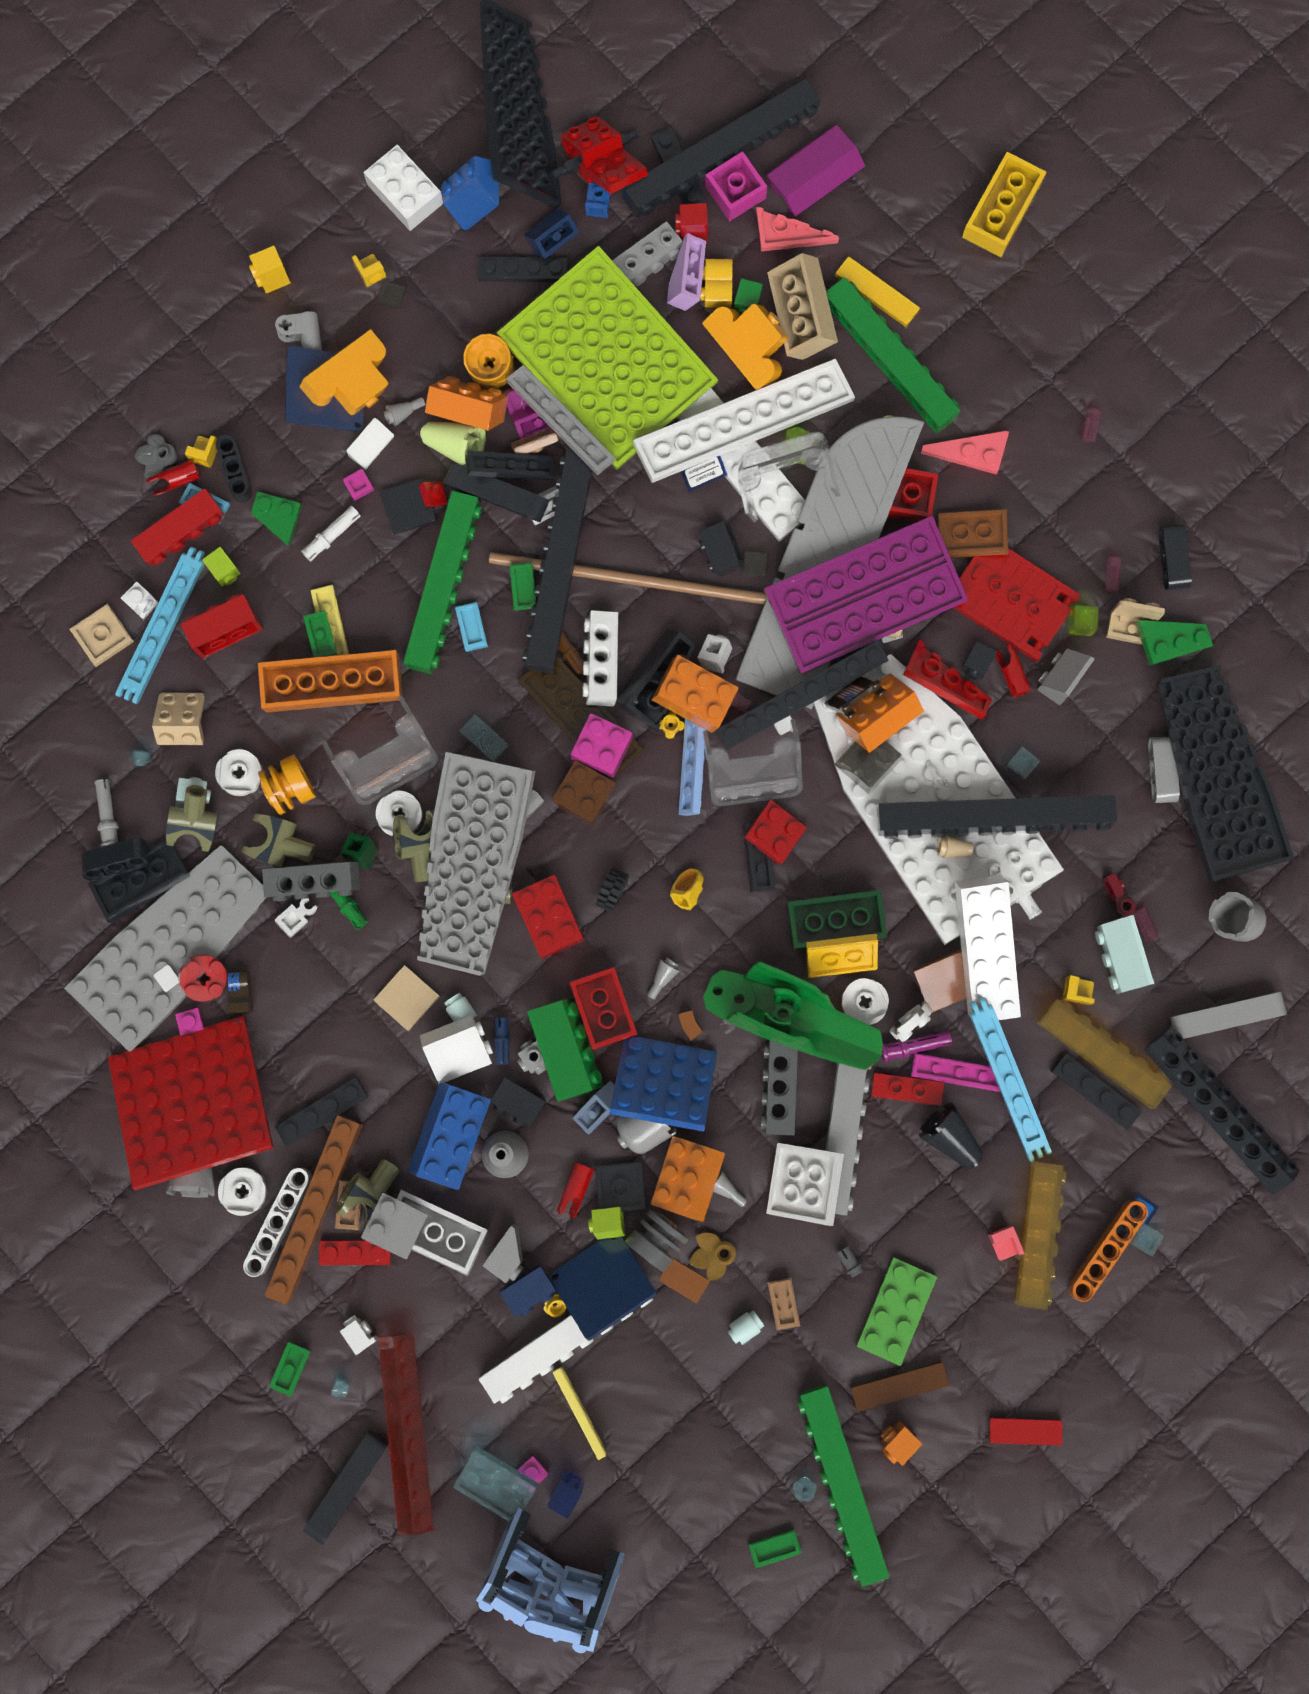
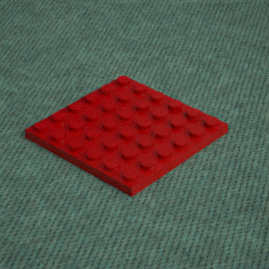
M244 1016L207 1026L202 1030L186 1035H178L138 1047L130 1052L125 1051L108 1057L131 1184L135 1191L274 1148L247 1022Z

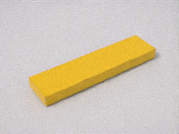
M850 257L845 260L835 273V277L839 280L845 277L849 282H853L861 296L867 298L872 304L904 327L909 325L920 310V307Z

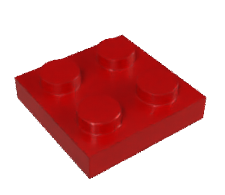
M769 800L744 835V838L780 865L783 864L807 827L773 800Z

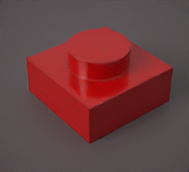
M423 482L419 485L425 507L444 506L448 503L442 482Z

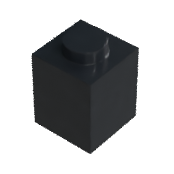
M977 641L961 670L970 679L982 680L997 651Z

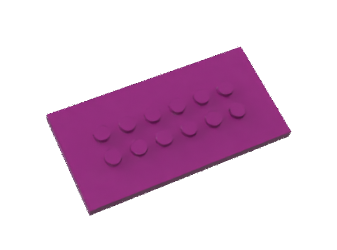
M933 516L764 588V592L800 674L968 601Z

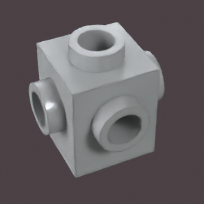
M529 1040L520 1047L522 1051L518 1053L520 1059L517 1062L524 1072L529 1070L531 1074L536 1072L539 1075L547 1070L537 1041L533 1043L532 1040ZM533 1052L538 1054L536 1061L530 1060V1054Z

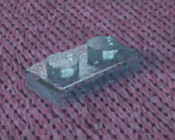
M476 715L460 730V733L492 762H495L509 747L507 742Z

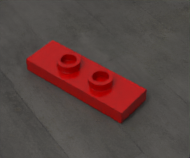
M873 1073L871 1097L942 1106L944 1082Z

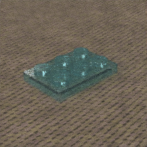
M476 1446L453 1488L507 1521H510L518 1507L522 1510L525 1509L539 1483Z

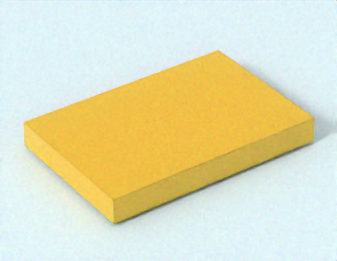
M877 934L806 942L808 978L877 970L878 968Z

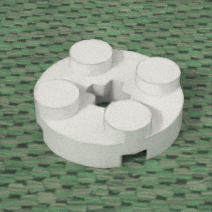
M236 749L228 752L227 755L218 761L215 776L221 788L234 796H245L254 793L261 783L258 771L263 768L259 759L249 751ZM238 767H242V770L245 771V775L240 779L233 775L234 771H238Z
M405 791L391 792L386 797L384 796L376 807V819L379 826L386 834L392 837L393 821L395 818L393 812H397L399 808L403 809L407 824L413 833L422 822L423 811L420 803L412 794Z
M865 978L855 980L847 986L842 994L841 1005L844 1014L868 1025L880 1021L887 1011L889 1004L888 994L880 983ZM861 996L865 998L870 997L872 1002L869 1003V1008L860 1007Z
M926 1001L922 1002V1007L919 1004L898 1020L901 1025L898 1028L893 1026L890 1029V1033L895 1039H900L904 1042L913 1034L911 1030L917 1025L921 1028L929 1022L932 1008Z
M236 1168L221 1180L218 1188V1197L221 1204L231 1214L238 1216L249 1215L259 1210L265 1202L267 1185L264 1177L251 1168ZM242 1184L246 1185V1189L249 1190V1194H246L244 1199L237 1193V1189H240Z

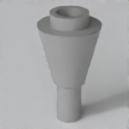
M420 397L411 402L386 405L384 416L389 424L392 423L396 427L414 410L425 406V402Z
M668 957L665 960L660 959L654 984L647 996L655 1000L661 988L680 972L677 968L678 963Z
M721 1170L713 1192L726 1198H731L743 1207L747 1199L736 1191V1188Z

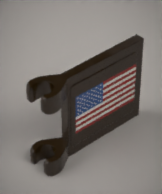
M860 676L824 704L826 707L842 713L847 719H851L857 714L852 710L851 706L870 692L880 697L887 691L881 687L880 680L872 681Z

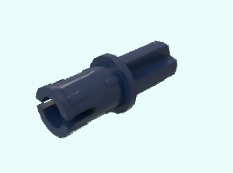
M494 1018L495 1039H493V1042L495 1043V1062L498 1065L509 1064V1042H511L509 1038V1018Z

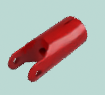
M192 459L147 478L146 482L156 479H166L169 482L165 487L153 492V496L198 480L201 477Z
M1009 643L1007 645L1011 655L1009 665L1006 664L999 650H996L995 656L1011 696L1016 698L1030 692L1031 687L1015 648Z
M578 1162L574 1163L557 1207L559 1214L565 1212L568 1203L572 1200L569 1216L571 1218L576 1217L595 1169Z

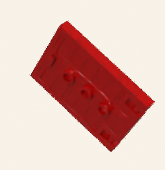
M1008 548V554L974 556L959 578L968 601L953 607V609L1007 644H1012L1016 650L1037 662L1043 654L1040 650L1042 647L1046 649L1071 612L1070 605L1072 603L1076 604L1081 595ZM1058 595L1064 597L1062 602L1056 599ZM1029 638L1035 641L1033 646L1026 643Z

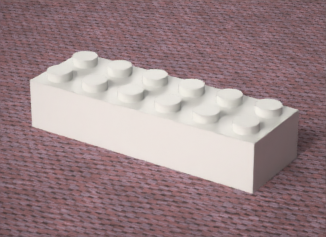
M1002 875L955 881L968 1015L973 1012L970 1003L975 1001L978 1009H980L979 999L983 997L987 1005L992 1004L998 1020L1021 1017L1008 881Z

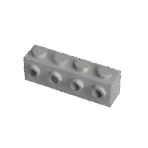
M666 221L612 261L634 286H639L651 273H658L669 260L674 261L678 258L683 241Z

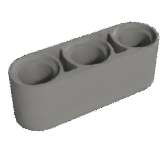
M1150 737L1148 753L1152 800L1154 803L1178 802L1180 797L1179 776L1170 738Z

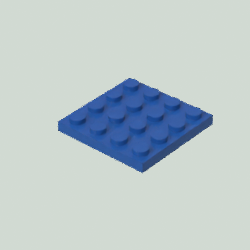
M636 1036L625 1039L609 1114L704 1131L717 1051Z

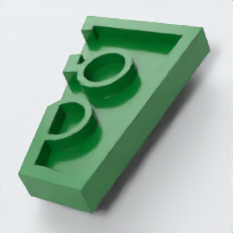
M1144 620L1136 622L1149 666L1213 646L1206 624Z

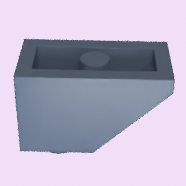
M611 1081L601 1088L573 1117L588 1135L610 1115V1106L615 1087Z

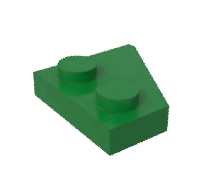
M257 492L251 514L280 538L285 545L290 546L302 505L295 501Z

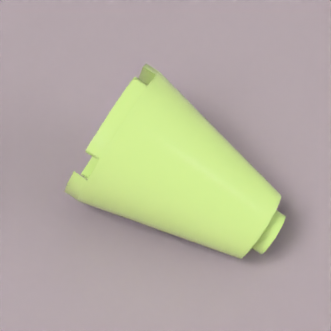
M428 422L422 427L420 432L424 444L466 467L465 454L467 451H484L486 442L485 430L470 425L453 422Z

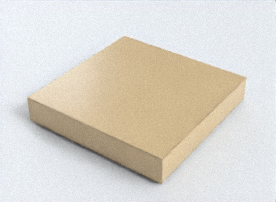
M108 603L70 628V631L95 667L134 642Z
M404 965L377 995L374 1001L407 1031H410L440 996Z

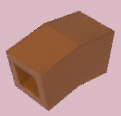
M692 1010L678 1014L681 1027L690 1041L703 1033L695 1021Z

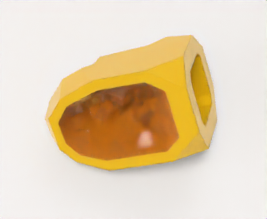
M692 868L685 870L679 875L671 888L670 896L674 904L682 909L691 910L697 904V899L703 889L702 884L704 880L703 874L699 870Z

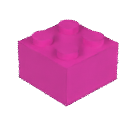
M744 152L739 153L705 175L706 189L729 222L766 199L767 185Z
M590 713L570 754L571 759L614 779L633 739V733Z

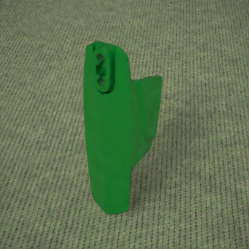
M759 961L752 965L747 975L724 970L712 976L703 996L706 1010L723 1020L762 1038L816 1057L860 1070H866L874 1065L882 1055V1036L880 1030L836 1010L828 995L822 993L817 986ZM721 990L722 994L715 995L714 991ZM734 998H742L744 1002L737 1004Z

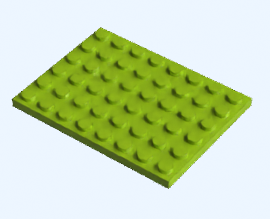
M599 246L497 332V336L507 344L509 350L614 456L615 461L612 465L616 470L637 453L633 440L667 427L718 383L715 375Z

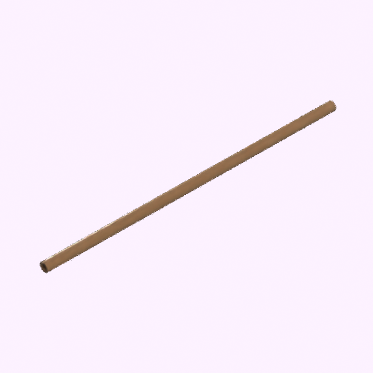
M490 552L489 563L509 566L532 563L533 570L540 571L541 561L545 562V560L494 552ZM575 565L573 576L763 605L767 599L766 594L581 565Z

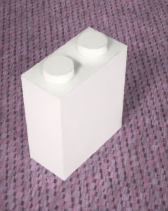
M473 1015L420 1035L422 1048L438 1084L492 1064L490 1054L493 1053L488 1040H483L482 1035H485L481 1022L476 1023Z

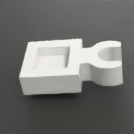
M302 899L300 907L297 909L293 905L289 906L275 919L277 925L290 938L308 923L305 916L313 915L317 911L316 905L312 909L304 907L309 899Z

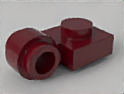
M1116 873L1103 878L1102 881L1111 901L1114 900L1116 913L1122 917L1133 914L1136 906L1132 899L1124 898L1123 895L1125 893L1123 890H1125V885L1120 877L1117 878ZM1123 904L1127 905V911L1123 909Z

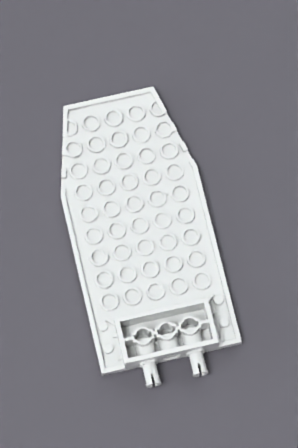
M891 654L887 656L888 662L861 677L876 681L891 673L915 691L924 712L870 753L845 733L836 716L838 712L826 707L824 704L850 683L814 702V707L825 734L829 751L834 760L843 791L944 945L960 936L955 881L1002 875L1008 881L1010 906L1014 903H1019L1029 917V920L1042 913V910L1039 909L1031 894L1040 888L1043 883L1063 872L1064 869L1039 833L1026 834V831H1016V834L1003 835L1002 832H993L992 835L980 836L978 832H974L962 837L955 836V833H945L947 836L973 843L971 856L946 859L937 855L939 837H931V834H922L920 838H908V835H898L896 839H885L884 836L878 835L877 807L879 803L1015 798L962 718L935 693L902 675L905 666Z

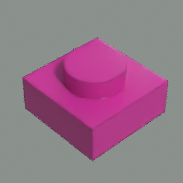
M363 469L342 479L354 501L374 491Z
M200 1008L175 1014L181 1036L204 1028Z
M534 1455L515 1471L516 1475L530 1491L549 1475V1472Z

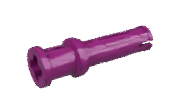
M949 1030L937 1034L905 1040L904 1042L900 1039L887 1044L882 1042L881 1057L884 1063L899 1057L906 1059L910 1054L950 1046L952 1045V1038Z

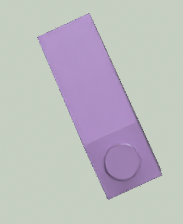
M689 233L685 234L669 282L667 296L668 304L684 311L700 301L706 247L705 240Z

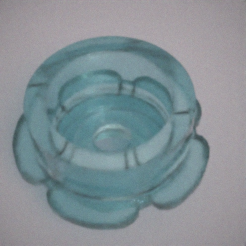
M132 750V756H129V759L133 760L134 765L147 766V763L152 762V759H150L151 753L147 751Z
M337 1377L331 1396L336 1397L338 1401L341 1396L346 1397L350 1383L346 1382V1377L344 1379Z
M800 1478L793 1485L794 1496L799 1501H811L817 1491L816 1484L811 1482L810 1478ZM804 1487L807 1488V1491H806V1492H803V1491H802V1489H803Z

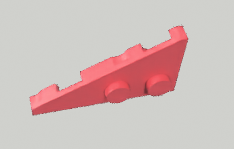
M761 207L756 208L761 252L837 244L839 241L838 235H834L830 231L824 229L820 231L811 228L810 224L795 219H788L781 214L776 216L763 211L764 208Z
M1002 431L923 445L921 454L997 475L1009 432Z

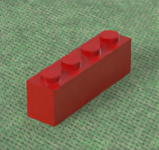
M203 489L133 538L131 542L148 565L158 566L166 560V556L171 552L176 553L185 547L184 543L188 540H195L204 533L203 530L208 526L213 527L222 521L221 517L225 513L207 489Z

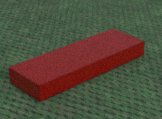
M989 1417V1443L1062 1446V1420Z

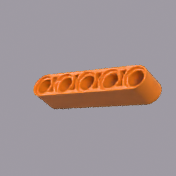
M1127 1201L1122 1205L1069 1283L1068 1292L1073 1299L1086 1302L1094 1296L1145 1221L1148 1210L1142 1202ZM1133 1205L1139 1208V1214L1136 1218H1132L1129 1213ZM1122 1224L1126 1228V1233L1123 1237L1119 1238L1116 1234V1229ZM1107 1244H1110L1113 1249L1112 1255L1109 1257L1103 1255V1248ZM1093 1264H1097L1099 1267V1273L1095 1277H1092L1089 1273V1269ZM1079 1284H1084L1086 1292L1083 1296L1079 1297L1076 1294V1287Z

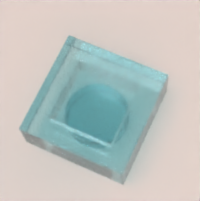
M1021 747L1007 766L1025 780L1040 760L1024 747Z
M1142 1223L1130 1244L1153 1257L1164 1236Z

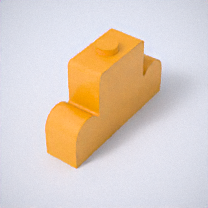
M752 304L741 316L735 309L719 307L702 322L755 390L774 384L779 379L782 372L781 365L776 360L769 358L788 340V336L778 325L780 321L772 312L769 313L764 306Z
M370 329L306 376L299 387L315 405L325 406L335 396L350 415H355L365 406L368 408L372 407L379 400L377 397L388 386V381L377 369L385 357L386 349Z

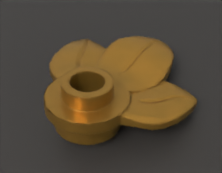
M702 1233L697 1235L696 1240L700 1249L691 1256L689 1262L696 1268L707 1269L706 1273L709 1281L717 1280L725 1274L727 1265L735 1260L736 1250L731 1243L721 1242L715 1234ZM722 1249H727L729 1252L726 1258H722L719 1255Z

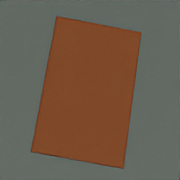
M673 1259L672 1263L658 1280L696 1304L710 1282Z

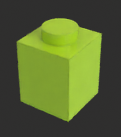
M221 547L202 559L222 587L234 583L238 578L237 576L241 574Z
M620 1207L592 1210V1218L588 1220L590 1233L595 1235L597 1240L625 1236L624 1213Z

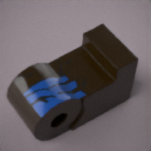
M249 970L229 971L227 1013L232 1015L253 1013Z

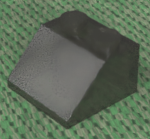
M884 741L870 753L857 742H854L834 765L867 794H870L900 762L902 754L887 741Z

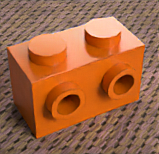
M900 1420L893 1427L891 1425L888 1426L881 1434L882 1439L880 1443L883 1445L881 1451L893 1464L898 1461L903 1466L922 1446L920 1440Z

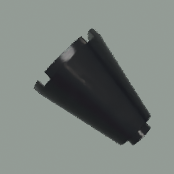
M947 1103L943 1105L945 1110L941 1113L936 1110L925 1120L920 1127L923 1133H918V1136L964 1168H975L981 1163L983 1152L957 1107L953 1103Z

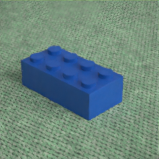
M440 1082L407 1172L459 1190L491 1099Z

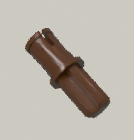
M562 632L559 650L563 654L562 658L568 661L577 675L583 674L584 660L577 652L578 648L574 647L565 635V632Z

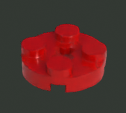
M198 954L189 958L190 960L185 965H182L178 974V981L187 997L195 1001L204 1002L221 996L227 982V973L219 960L212 955ZM201 972H205L209 978L205 983L201 984L197 977L201 976Z

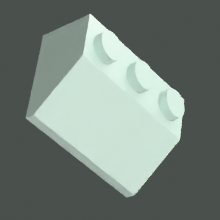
M1134 915L1098 926V931L1095 932L1096 940L1103 947L1104 954H1102V959L1105 967H1109L1111 974L1109 976V983L1112 990L1119 994L1154 984Z

